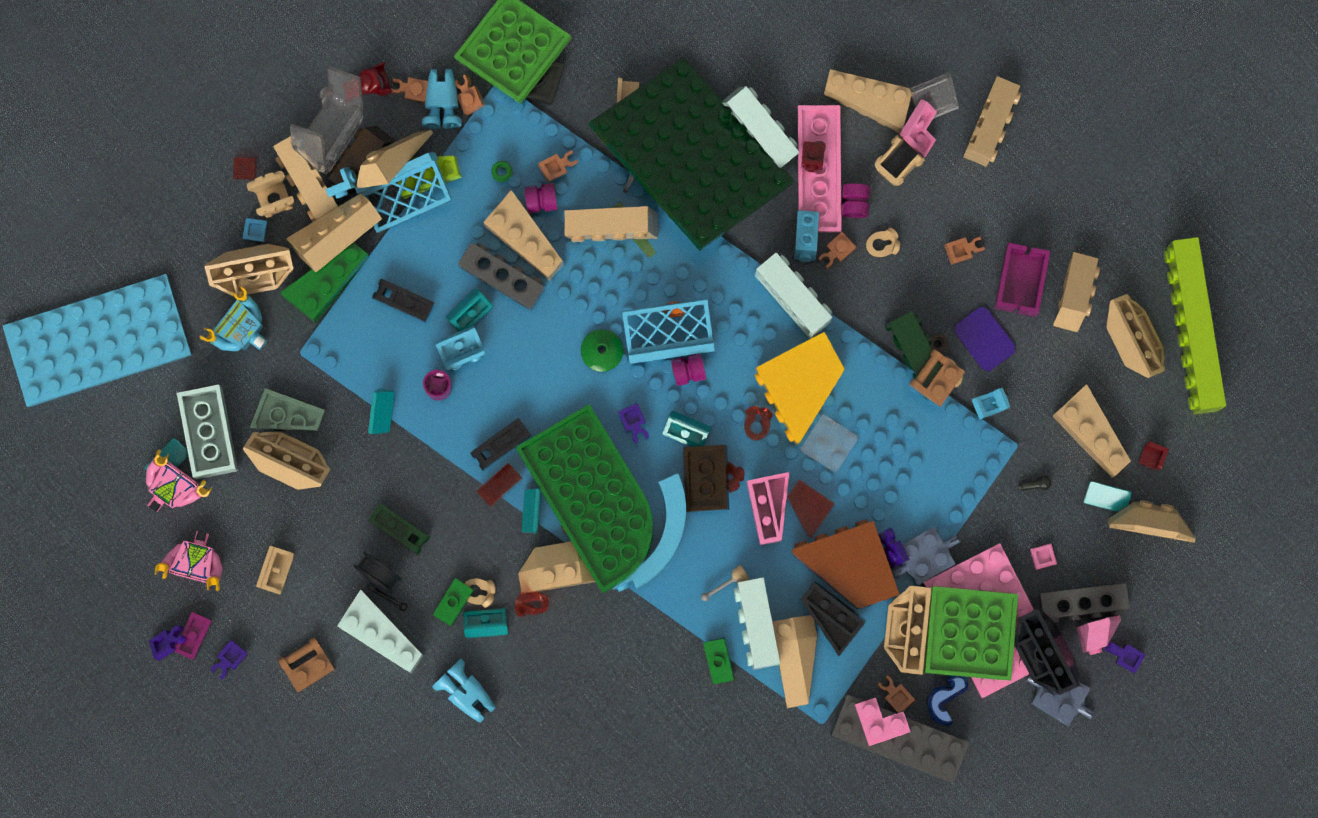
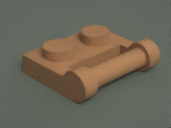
M933 349L930 353L931 357L915 380L912 379L909 385L941 407L965 371ZM940 362L943 364L928 387H923L922 383L936 363Z
M315 637L309 639V643L285 658L282 656L278 659L279 664L298 693L335 670ZM315 649L318 655L294 670L291 669L289 666L291 663Z

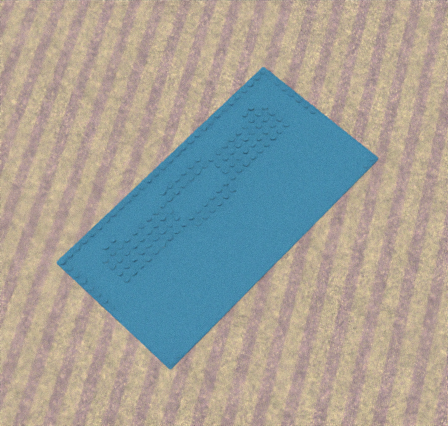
M493 86L483 99L485 106L473 113L443 154V156L457 157L462 178L446 183L453 200L389 228L369 258L300 350L301 356L370 405L373 392L379 388L394 391L391 420L522 513L525 490L540 488L516 448L484 471L479 467L480 463L476 458L473 459L470 453L517 418L521 420L531 434V437L525 440L527 441L590 404L649 502L653 518V537L649 552L643 563L655 551L665 529L666 506L658 482L678 473L685 493L683 447L691 446L662 435L671 411H675L709 425L711 429L704 446L727 445L730 510L686 512L684 532L671 561L647 584L636 589L634 583L631 582L629 583V589L704 642L725 637L730 660L785 699L779 665L753 670L752 666H748L746 652H749L748 644L744 645L742 631H745L744 623L739 622L738 609H741L740 602L735 601L733 590L737 588V583L732 582L710 596L708 601H703L701 595L710 592L731 579L732 571L737 566L742 565L750 578L749 580L764 577L773 622L811 615L801 601V598L815 581L866 620V623L840 656L837 655L815 622L817 642L809 704L796 707L818 723L824 724L885 638L888 605L898 596L857 610L792 555L791 550L795 548L794 544L805 540L807 544L814 542V537L827 533V536L836 534V529L845 526L848 529L856 527L855 523L865 519L868 520V523L874 521L878 534L892 528L895 533L896 542L900 540L902 544L933 527L939 537L946 541L957 535L1017 449V443L983 419H979L976 414L950 396L946 398L941 407L930 400H926L922 394L909 385L911 380L914 379L912 376L913 370H910L906 365L833 314H830L832 316L830 324L817 335L825 332L845 370L800 444L795 445L794 441L790 443L784 432L787 430L785 424H780L774 413L777 410L774 404L770 405L764 395L767 391L764 385L759 386L754 374H756V367L806 342L809 338L755 277L756 269L761 264L723 237H719L699 251L630 172L524 99L519 104ZM572 150V155L568 156L567 159L570 162L578 160V163L572 167H565L567 173L550 182L554 183L557 210L546 212L544 209H541L540 213L529 214L563 261V266L549 281L490 232L483 222L511 190L527 211L524 187L536 185L538 188H541L542 184H548L538 167V163L555 154H558L561 159L567 152ZM498 161H506L512 167V177L506 182H498L492 176V166ZM503 168L498 171L499 175H505L506 170ZM435 187L432 198L437 200L445 198L443 190ZM430 190L422 192V194L428 196ZM417 195L413 206L420 209L423 208L426 198ZM405 206L399 215L400 217L405 216L408 207ZM648 206L658 213V239H605V241L584 239V242H572L571 239L565 236V210ZM471 242L475 245L477 243L484 245L489 249L487 252L493 256L495 254L502 256L507 260L506 264L511 267L517 265L525 271L524 274L529 278L535 276L543 281L542 285L545 287V291L532 311L459 268L458 263ZM483 259L479 262L478 266L481 269H487L490 266V261ZM501 270L497 273V278L505 280L509 273ZM380 279H384L434 302L435 304L426 323L372 299L373 293L377 292L379 288L378 283ZM519 281L515 285V289L518 291H523L527 287V284L523 281ZM477 288L493 305L473 325L486 354L476 362L469 361L464 363L457 370H446L435 342L459 332L446 319V316ZM387 290L384 296L389 298L392 291ZM700 299L708 300L715 351L700 353L706 380L699 382L690 380L689 384L676 386L671 359L679 357L687 359L688 355L630 364L622 311L666 305L669 302L676 301L680 303ZM704 305L694 306L690 313L700 319L704 313ZM656 311L652 312L647 319L657 326L664 316ZM637 315L627 316L628 324L636 329L642 318ZM687 315L681 325L690 331L697 321ZM682 316L672 317L676 322H679ZM666 318L659 328L669 334L676 325ZM645 321L638 331L648 338L654 327ZM699 324L693 334L698 338L708 337L707 329ZM678 327L671 337L677 341H682L688 333ZM604 329L615 333L623 345V357L620 363L614 369L607 372H597L590 369L581 357V344L584 338L595 330ZM657 330L650 340L656 344H662L666 336ZM636 333L631 339L632 348L641 347L645 339ZM604 346L598 348L599 353L606 351ZM432 370L444 371L452 382L453 389L450 396L442 401L431 399L423 388L424 377ZM638 403L646 421V424L641 425V428L645 429L649 435V439L646 440L644 434L639 433L636 436L638 444H635L633 441V430L626 432L618 414V411ZM488 449L483 452L486 458L492 456ZM789 472L782 540L778 543L759 546L746 482ZM541 492L539 525L563 542H571ZM900 564V565H898V566H896V567H894V568H891V566H890L891 572H892V570H894V569H896V568L902 566V564ZM908 573L901 575L897 579L894 577L899 594H902L909 586H917L913 577Z

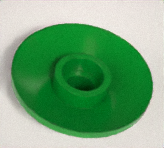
M604 329L595 330L584 338L581 344V357L590 369L597 372H607L614 369L620 363L623 357V345L615 333ZM600 346H604L606 348V351L604 353L598 352V348Z

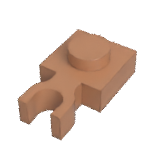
M463 75L465 79L463 85H461L459 80H455L456 87L462 92L457 96L464 114L470 115L484 107L485 103L478 87H471L469 75Z
M408 77L407 83H403L401 80L393 78V83H398L400 88L397 90L392 89V94L405 93V100L425 103L428 81Z
M572 150L567 152L561 159L558 154H555L538 163V167L547 183L567 173L565 167H572L578 163V160L570 162L567 159L568 156L572 155Z
M841 232L826 246L829 252L822 254L818 261L820 262L823 258H828L830 262L825 266L828 269L833 264L835 258L842 262L856 249V246Z
M965 237L945 244L944 246L951 265L973 258L971 252L978 253L985 250L984 247L977 248L975 246V242L981 240V237L974 238L970 243L967 242Z
M888 675L886 676V680L890 683L888 687L882 686L880 682L877 684L883 692L888 693L885 700L896 713L905 711L915 702V699L902 684L896 688L893 685V680Z

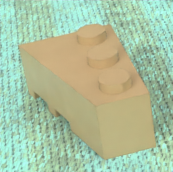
M1073 252L1063 284L1062 297L1058 304V314L1054 319L1053 326L1078 332L1084 317L1090 315L1092 304L1089 303L1090 297L1093 298L1096 290L1093 281L1094 279L1097 280L1100 272V267H1097L1098 258Z

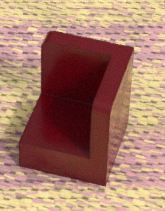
M1148 441L1143 447L1138 464L1159 471L1162 469L1169 448Z

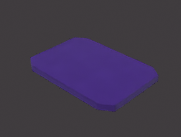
M979 307L955 325V334L983 370L991 371L1015 353L1014 343L986 308Z

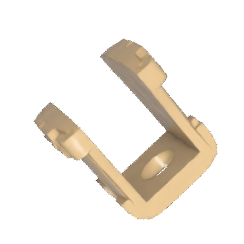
M898 135L892 139L891 147L883 156H879L875 162L877 171L894 186H900L904 182L905 177L915 167H920L925 161L920 154H917L897 178L882 167L902 145L904 140Z
M282 171L265 174V177L260 176L254 179L255 181L247 183L248 191L256 193L261 208L256 209L259 216L264 215L266 219L272 217L273 214L293 209L294 198L293 196H288L283 183L285 175ZM273 193L278 194L280 200L270 204L268 202L269 196Z

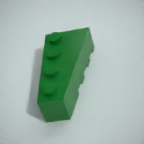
M353 242L320 270L315 272L311 269L280 292V294L316 323L356 275L369 256Z

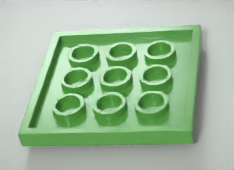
M497 0L455 54L454 58L521 104L572 37L520 0Z
M931 586L932 596L924 673L1011 681L1018 594Z

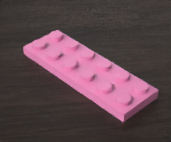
M798 105V211L819 212L818 232H841L840 105ZM804 141L825 144L823 168L816 173L807 172L805 168H801Z

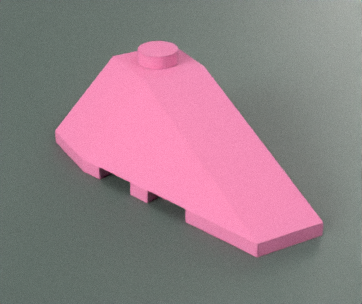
M1121 616L1109 617L1077 627L1076 630L1083 653L1089 651V654L1093 655L1102 652V647L1108 645L1117 629Z

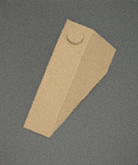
M431 130L415 132L377 151L370 152L366 156L367 159L360 166L357 187L364 188L389 184L433 132Z
M811 615L773 621L780 659L779 669L787 708L809 704L817 642L814 619Z

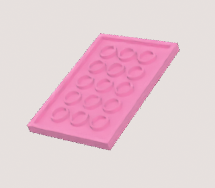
M1000 543L923 583L927 588L938 586L1018 594L1015 635L1019 618L1034 611ZM1014 646L1011 681L971 677L980 697L984 698L1029 675V672Z

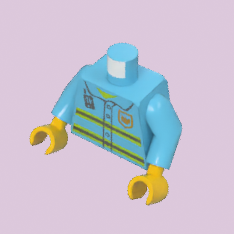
M239 285V288L242 289L240 295H236L232 291V295L237 299L213 331L204 328V330L208 331L209 335L207 338L200 336V339L210 342L224 351L246 350L250 344L261 350L266 344L267 339L259 334L263 328L261 324L263 318L256 302L247 295L246 290Z

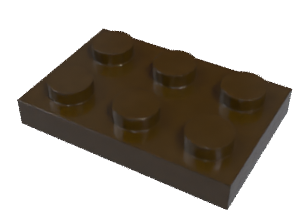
M727 445L683 447L686 512L730 510Z

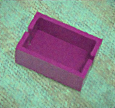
M1008 243L1005 248L994 309L1012 313L1017 309V314L1036 317L1039 314L1051 251L1031 247L1028 255H1026L1027 246Z

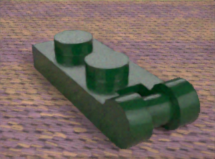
M381 503L368 520L417 555L421 552L420 548L424 542L427 543L430 539L428 535ZM412 534L417 536L414 543L408 541Z

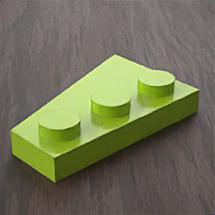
M437 156V163L446 183L462 178L457 157ZM433 167L426 169L423 178L432 182L436 175ZM412 176L408 177L405 186L415 190L418 179ZM422 181L418 192L422 193L430 190L432 185ZM404 189L401 194L405 199L413 195V193Z

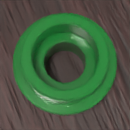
M498 161L492 166L491 173L496 181L506 182L512 177L513 170L508 162ZM499 169H505V175H499Z

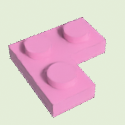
M921 99L899 135L918 154L926 157L936 141L926 129L937 111L927 101Z
M876 698L855 704L868 746L910 732L904 711L883 718Z

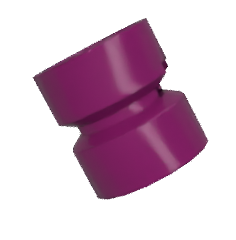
M554 183L542 184L541 188H538L536 185L524 187L528 214L540 213L541 209H544L546 212L557 210Z
M865 184L843 185L842 197L846 202L842 203L841 215L850 218L869 217L870 204L866 201L870 199V186Z
M701 354L688 355L687 359L683 357L671 359L677 387L689 384L690 380L694 382L706 380Z
M432 370L424 377L423 388L431 399L442 401L450 396L453 389L452 382L444 371Z

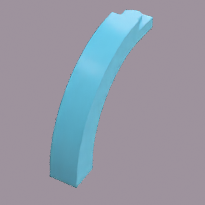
M678 473L658 482L666 506L665 529L658 546L634 574L612 588L613 590L618 589V592L629 588V583L631 582L634 583L636 589L647 584L667 566L677 551L686 520L685 493Z

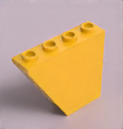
M825 332L756 367L755 370L756 374L754 376L759 386L764 385L767 391L764 395L770 405L774 404L777 410L774 412L780 424H785L787 430L784 432L790 443L794 441L795 445L800 444L845 370Z

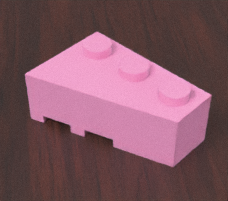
M789 472L746 482L759 546L778 543L782 540Z

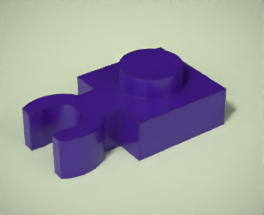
M638 403L618 411L626 432L633 430L632 438L635 444H638L636 436L639 433L644 434L646 440L649 439L648 432L641 428V425L646 424V421Z
M892 528L878 534L881 543L886 547L884 552L891 568L910 560L901 541L896 542L895 533Z
M177 625L170 632L164 630L149 640L154 659L160 661L176 650L175 644H182L187 640L185 636L179 635L180 632L184 631V628Z
M230 640L217 656L222 661L214 664L210 671L214 673L217 668H221L223 673L219 679L223 680L228 674L227 669L230 667L235 671L248 653L234 641Z

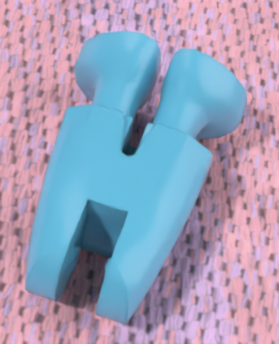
M437 69L430 70L425 99V109L430 110V114L422 119V127L429 129L441 128V107L444 109L443 128L453 129L462 125L461 118L454 115V109H458V96L452 69H445V82H438Z
M460 658L447 672L461 685L457 687L445 673L432 688L436 691L446 690L451 695L448 699L456 707L481 723L485 718L474 706L481 702L490 712L496 707L473 675L470 677L465 675V662Z

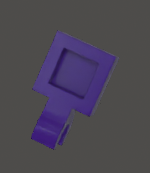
M1110 642L1104 649L1118 657L1115 662L1116 664L1134 674L1145 657L1144 653L1128 644H1125L1122 649Z

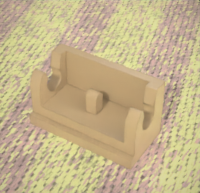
M269 546L256 587L281 595L295 554Z

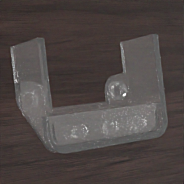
M331 66L328 67L329 84L322 89L320 94L322 107L308 129L294 124L290 126L293 150L317 171L328 174L363 118L360 77Z

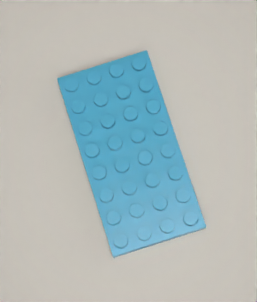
M167 274L3 325L27 407L192 356Z

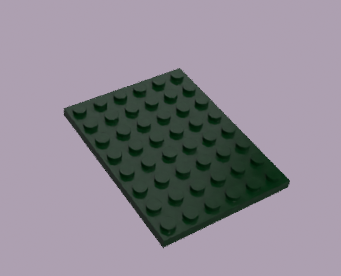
M683 57L591 120L589 127L696 248L701 251L789 188L794 183V180L783 167H778L754 137L752 138L746 131L745 125L740 124L738 119L731 114V109L722 104V99Z

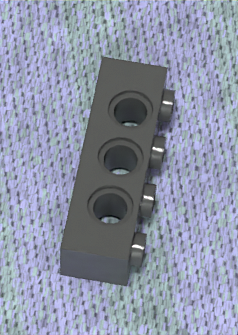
M471 242L458 263L459 268L532 311L545 291V287L542 285L543 281L535 276L529 278L524 274L525 271L517 265L511 267L506 264L507 260L498 254L493 256L487 252L489 249L480 243L475 245ZM481 260H489L490 266L487 269H481L478 266ZM505 270L509 275L507 279L499 280L497 273ZM523 281L527 284V287L523 291H518L515 289L516 283Z
M1126 583L1038 594L1040 609L1055 623L1060 622V618L1068 617L1069 621L1081 620V615L1099 618L1103 617V613L1111 612V616L1123 615L1124 610L1130 609ZM1103 595L1109 597V607L1101 605L1100 598ZM1081 598L1088 600L1089 607L1087 610L1079 607V600ZM1059 601L1067 603L1068 609L1066 612L1058 610L1057 604Z

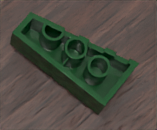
M911 311L884 326L887 332L892 330L894 334L892 336L896 348L900 351L903 350V360L910 370L913 369L914 373L912 376L915 380L931 357L932 349L930 345L932 341L927 333L924 334L920 328L922 322L917 314L914 315ZM940 362L936 363L922 383L923 387L927 388L941 368Z

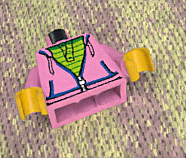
M157 450L156 456L147 467L146 472L147 489L154 495L147 506L158 512L164 503L171 508L176 506L182 507L196 501L200 497L209 495L212 487L205 489L203 487L206 484L205 480L198 486L197 481L168 461L169 454L166 457H161V450Z
M197 531L194 543L183 541L182 544H177L166 554L162 562L156 565L154 574L156 575L158 571H163L162 578L165 579L169 570L171 574L206 583L207 590H209L211 585H216V591H219V581L223 567L215 549L206 547L209 534Z

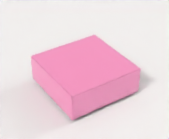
M1051 543L1030 549L1035 570L1057 564Z

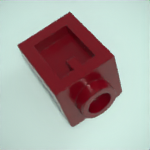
M804 141L801 168H805V171L813 173L822 170L825 144Z

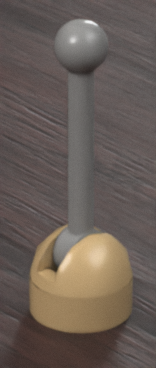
M739 565L732 571L731 579L710 592L703 593L701 599L708 601L710 596L732 582L738 583L747 581L750 578L742 565Z

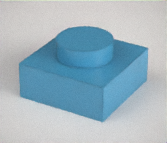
M246 218L242 239L265 243L268 222Z

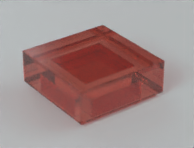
M234 157L233 179L254 180L256 175V158Z

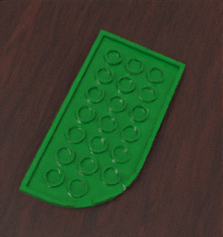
M588 404L515 448L600 591L604 594L628 579L645 560L653 537V518L644 493L594 410Z

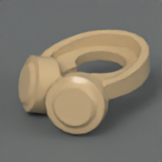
M890 227L886 231L876 232L868 238L866 249L874 257H886L890 254L896 255L900 250L899 236ZM876 239L890 240L892 242L881 251L873 248V241Z
M475 578L465 582L468 586L478 585L481 590H485L488 593L486 596H470L468 602L482 605L485 608L491 605L496 591L492 580L484 581Z

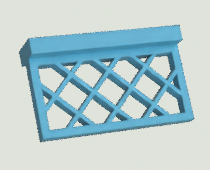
M435 152L424 154L407 162L389 184L364 188L355 187L357 194L361 193L367 199L368 195L372 193L381 196L378 206H374L378 213L382 212L389 215L387 224L381 227L379 222L374 225L376 233L453 200L438 166V158ZM433 167L436 174L433 182L423 178L426 169ZM410 176L418 179L415 190L405 186L406 180ZM422 181L432 185L428 196L418 192ZM390 185L399 187L396 198L386 195ZM435 186L443 190L445 198L441 200L432 198ZM403 189L413 193L409 204L400 200ZM417 195L426 198L425 205L421 209L413 206ZM384 198L394 201L391 212L381 209ZM398 203L408 207L403 217L395 214Z
M707 299L622 311L630 364L715 351ZM704 305V313L700 319L690 313L694 306ZM679 308L685 312L679 322L668 316L673 309ZM656 311L664 316L657 326L647 319L652 312ZM637 315L642 318V321L635 329L628 324L627 316ZM687 315L697 321L690 331L681 325ZM666 318L676 325L669 334L659 328ZM645 321L654 327L648 338L638 331ZM701 324L707 329L708 337L698 338L693 332ZM678 327L688 333L682 341H677L671 337ZM657 330L666 336L662 344H656L650 340ZM637 333L645 339V342L641 347L632 348L631 339Z

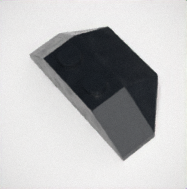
M1040 608L1021 616L1018 622L1014 646L1033 682L1059 695L1079 687L1076 661L1056 623Z

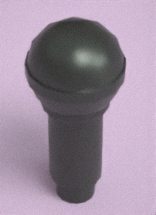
M1043 475L1037 480L1022 482L1018 484L1019 490L1024 491L1037 488L1047 490L1051 487V479Z

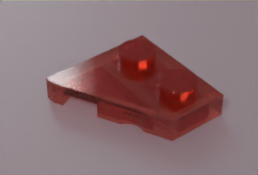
M800 479L787 496L808 537L812 538L834 506V503Z

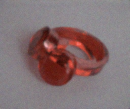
M751 406L745 410L747 416L744 422L745 433L752 440H761L769 432L770 419L773 417V414L768 408ZM759 414L763 430L761 433L755 434L751 431L750 426L755 422L756 415Z
M728 462V473L733 475V479H728L729 493L740 487L739 482L744 480L745 474L742 467H736L731 462Z
M522 592L515 600V612L518 617H523L525 614L538 615L544 613L549 607V598L540 592ZM539 600L542 606L534 608L531 605H526L524 602Z

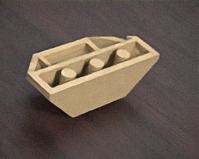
M272 244L228 251L205 264L209 286L216 287L232 295V291L236 295L242 293L239 285L246 290L247 295L277 289L294 269L289 248Z
M1128 294L1111 300L1106 328L1124 365L1147 378L1165 371L1164 347L1146 311L1137 302L1133 301Z
M253 432L243 447L244 452L260 472L298 490L320 487L330 472V467L326 464L318 449L282 432Z
M1140 500V503L1132 502L1108 518L1109 528L1195 543L1193 532L1177 509H1174V506L1169 504L1156 506L1152 505L1153 503L1150 501Z
M572 542L534 548L518 573L522 595L595 582Z
M909 586L888 605L884 649L901 672L924 674L932 588Z

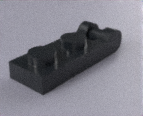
M380 279L378 283L379 288L377 292L373 293L372 299L426 323L435 304L434 302L384 279ZM387 290L392 291L389 298L384 296Z
M517 418L474 449L470 454L473 459L476 458L480 463L479 467L484 471L531 437V434L521 420ZM487 449L492 454L489 458H486L483 454Z

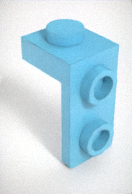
M798 211L794 259L801 262L815 261L819 212Z

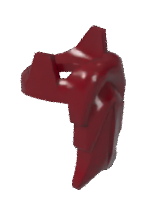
M386 62L362 70L359 75L353 76L351 80H344L343 84L346 87L347 100L351 101L357 95L362 96L372 93L384 97L393 92L390 89L389 80L384 70ZM378 75H379V76L382 78V80H383V88H381V83H380V79H379Z

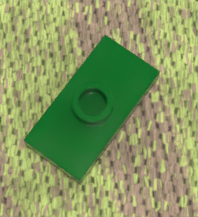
M455 578L433 615L449 626H452L475 589Z
M725 637L703 642L713 685L735 680Z

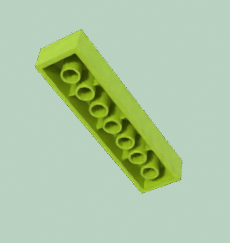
M1199 238L1175 240L1166 247L1164 260L1165 263H1169L1170 271L1167 272L1168 283L1172 284L1173 287L1171 302L1172 305L1176 306L1177 313H1174L1175 325L1179 326L1178 344L1179 347L1183 348L1184 354L1181 355L1182 367L1186 368L1187 376L1184 377L1185 387L1190 391L1188 406L1190 410H1193V415L1217 412L1226 407Z

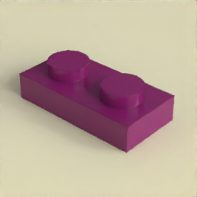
M191 612L181 634L187 640L182 644L177 643L174 652L195 660L212 621Z

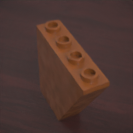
M865 519L855 523L856 527L848 529L845 526L836 529V534L827 536V533L814 537V542L807 544L805 540L794 544L795 548L791 550L792 555L857 610L900 595L874 521L868 523V520Z

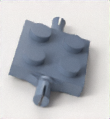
M933 527L902 544L910 560L892 570L894 577L897 579L901 575L908 573L913 577L917 586L955 566L949 548L960 543L957 536L954 535L944 541Z
M1029 675L1027 682L1037 687L1036 695L1031 702L1032 705L1067 726L1071 724L1073 718L1078 713L1091 719L1095 711L1084 706L1085 698L1091 688L1079 682V687L1059 695L1034 683Z

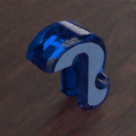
M952 675L948 677L946 682L949 683V687H938L927 696L926 707L929 715L936 723L944 726L954 724L943 704L968 690V680L964 676Z

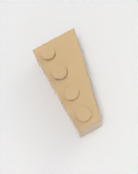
M830 69L824 95L900 134L905 124L913 89Z
M998 76L996 77L963 156L964 158L986 167L989 161L994 162L998 152L995 150L998 142H1002L1006 131H1003L1005 123H1010L1014 113L1010 111L1012 105H1017L1022 93L1018 92L1020 85Z
M296 134L273 146L278 154V157L275 159L280 168L283 169L285 167L289 173L286 176L292 187L296 185L299 193L296 194L302 205H308L310 211L307 214L312 222L338 207L333 197H328L325 190L327 189L326 185Z
M511 190L483 222L484 226L550 281L563 266V261Z
M360 193L289 236L286 240L297 255L317 272L382 218L371 202Z
M648 206L565 210V236L571 239L572 242H584V239H592V241H605V239H658V213Z
M1087 384L1053 415L1058 423L1111 478L1116 476L1131 462Z

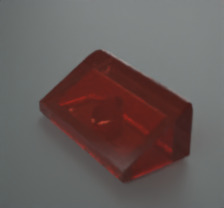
M508 463L476 492L492 507L523 478Z

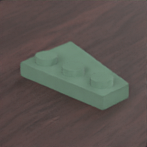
M265 388L250 429L318 431L326 410Z

